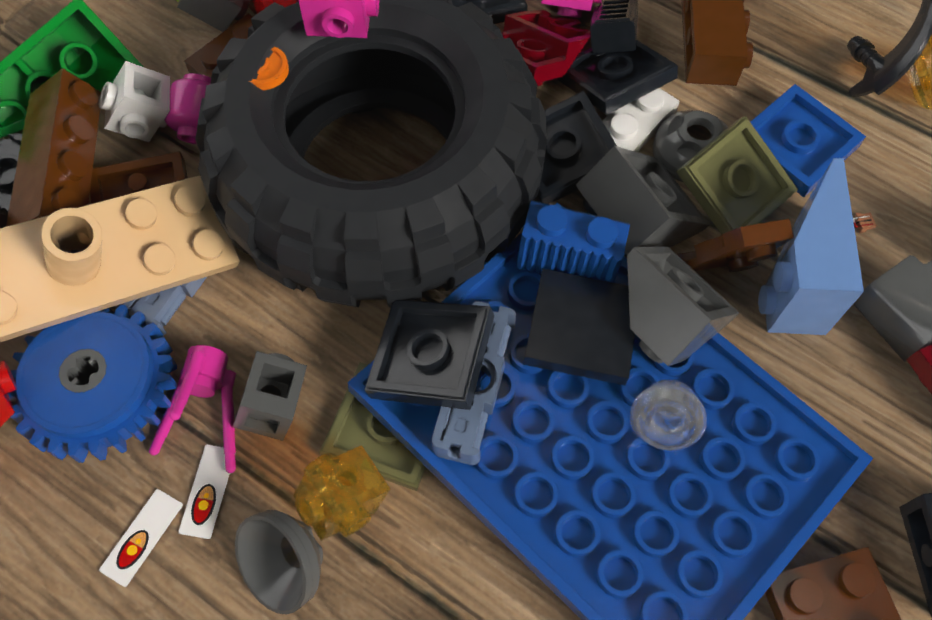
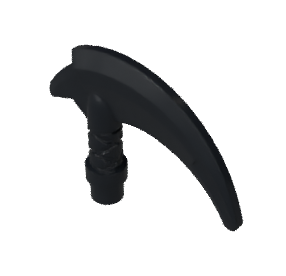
M922 0L920 10L911 28L899 44L884 57L875 50V46L869 40L861 36H855L849 40L847 48L851 56L867 68L863 80L850 88L849 94L851 96L860 97L873 92L880 95L894 85L911 68L924 50L932 34V0Z

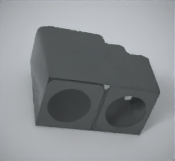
M911 255L870 283L854 302L856 308L904 362L919 349L932 343V260L927 264H923L915 256Z

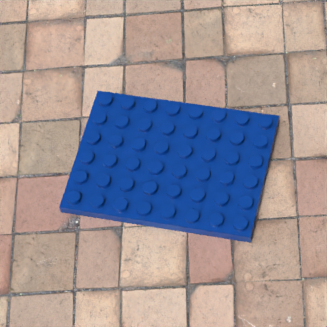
M558 202L555 204L556 206L564 208ZM522 233L502 253L499 252L488 261L481 272L466 280L441 302L472 305L474 302L480 301L489 303L494 312H498L499 307L503 306L513 309L516 313L515 328L511 329L504 355L505 368L493 414H488L480 446L479 463L469 465L440 458L434 454L432 436L441 409L440 406L371 399L365 392V387L374 360L347 382L349 392L581 620H743L873 459L719 333L685 361L671 366H667L664 362L657 363L648 357L639 346L641 339L635 334L630 374L625 386L523 365L541 275L536 271L529 273L526 268L520 271L516 266ZM623 257L614 283L628 286L627 258ZM480 371L475 392L484 390L491 382L489 376L483 371Z

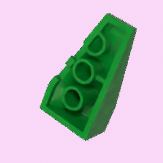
M73 0L0 62V138L24 129L30 94L62 68L102 92L103 86L107 81L114 82L125 61L144 67L83 0Z

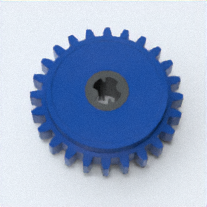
M120 304L115 312L111 308H107L44 328L36 337L27 335L24 338L28 344L25 352H15L12 356L19 363L17 370H11L17 390L8 393L15 411L10 418L18 423L15 429L22 436L30 440L29 443L42 452L47 450V452L60 460H63L68 454L78 463H83L88 451L100 461L106 460L107 448L114 446L121 453L126 452L127 444L125 440L132 436L141 442L146 439L142 428L147 423L158 426L161 421L155 415L157 408H170L172 404L166 395L163 394L164 390H172L177 387L173 377L167 374L177 369L176 362L169 355L173 351L172 347L154 322L146 325V317L140 311L130 317L129 309L123 304Z

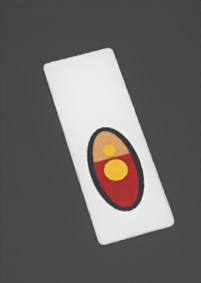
M205 445L179 528V534L204 539L211 538L230 475L225 470L224 447Z
M156 489L99 571L123 587H126L183 504L161 490Z

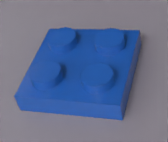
M796 84L751 121L753 127L798 188L796 192L802 197H805L817 186L833 158H844L845 161L860 147L866 138L864 134Z

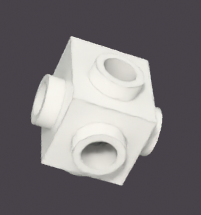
M125 61L114 82L107 81L100 95L99 107L105 109L104 129L149 142L159 127L164 128L167 125L164 119L170 111V76Z

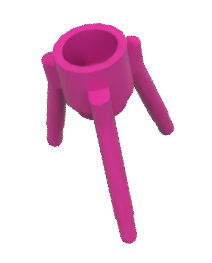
M196 345L188 349L178 385L170 400L172 404L170 408L166 409L149 448L151 455L155 456L159 453L174 420H178L181 417L190 395L208 398L214 396L215 390L221 389L225 470L230 474L235 472L236 446L235 428H233V386L236 373L226 369L228 356L225 352L207 345Z

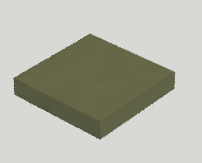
M746 116L736 120L676 171L721 234L739 227L762 223L798 190Z
M360 362L354 376L363 370L367 364ZM347 389L319 451L320 456L417 491L426 467Z

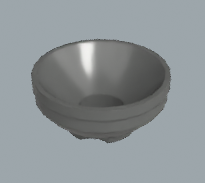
M700 110L679 111L666 118L657 130L652 144L653 155L659 159L674 179L683 182L676 171L725 131L728 126L718 117ZM692 125L704 126L711 132L712 137L704 141L694 139L688 134L687 128Z
M278 510L259 512L246 518L239 525L235 537V555L240 573L251 593L267 609L278 614L287 615L302 608L314 597L318 590L323 561V550L315 540L312 528L306 523Z

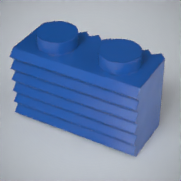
M531 200L521 236L516 266L520 271L526 268L529 273L536 271L539 275H541L543 268L614 283L624 257L630 224Z

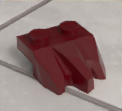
M546 10L523 11L505 16L504 30L501 33L504 38H511L538 86H541L544 81L565 75L589 40L591 31L580 29L581 22L577 18H551V13Z

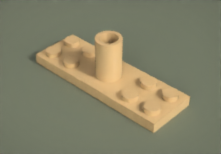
M201 176L191 177L79 208H63L49 216L0 228V342L236 268L240 260L231 239L215 214ZM68 250H78V251H81V252L68 253V252H65V251H68Z

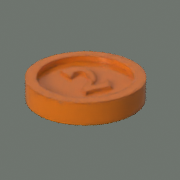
M277 47L271 49L273 53L269 58L265 59V64L259 68L257 79L248 81L261 90H269L279 86L289 74L287 57Z

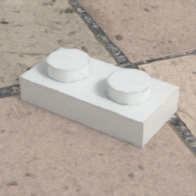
M658 88L610 113L602 122L617 147L639 152L656 134L662 122L670 115L676 113L680 101Z

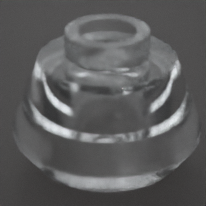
M668 379L652 384L635 398L630 410V422L637 436L648 445L661 450L675 451L692 446L702 437L706 429L707 415L703 404L689 386L680 381Z

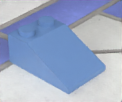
M833 158L796 219L792 228L794 239L785 243L766 284L760 288L758 307L761 314H766L767 332L826 335L864 292L844 158Z

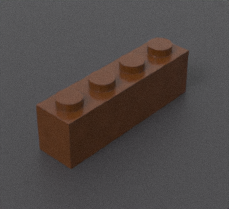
M681 0L686 83L737 86L743 69L750 67L753 57L752 42H747L746 37L750 23V11L744 9V0Z
M63 68L29 96L6 227L49 216L63 208H79L89 203L100 116L99 100L101 92Z

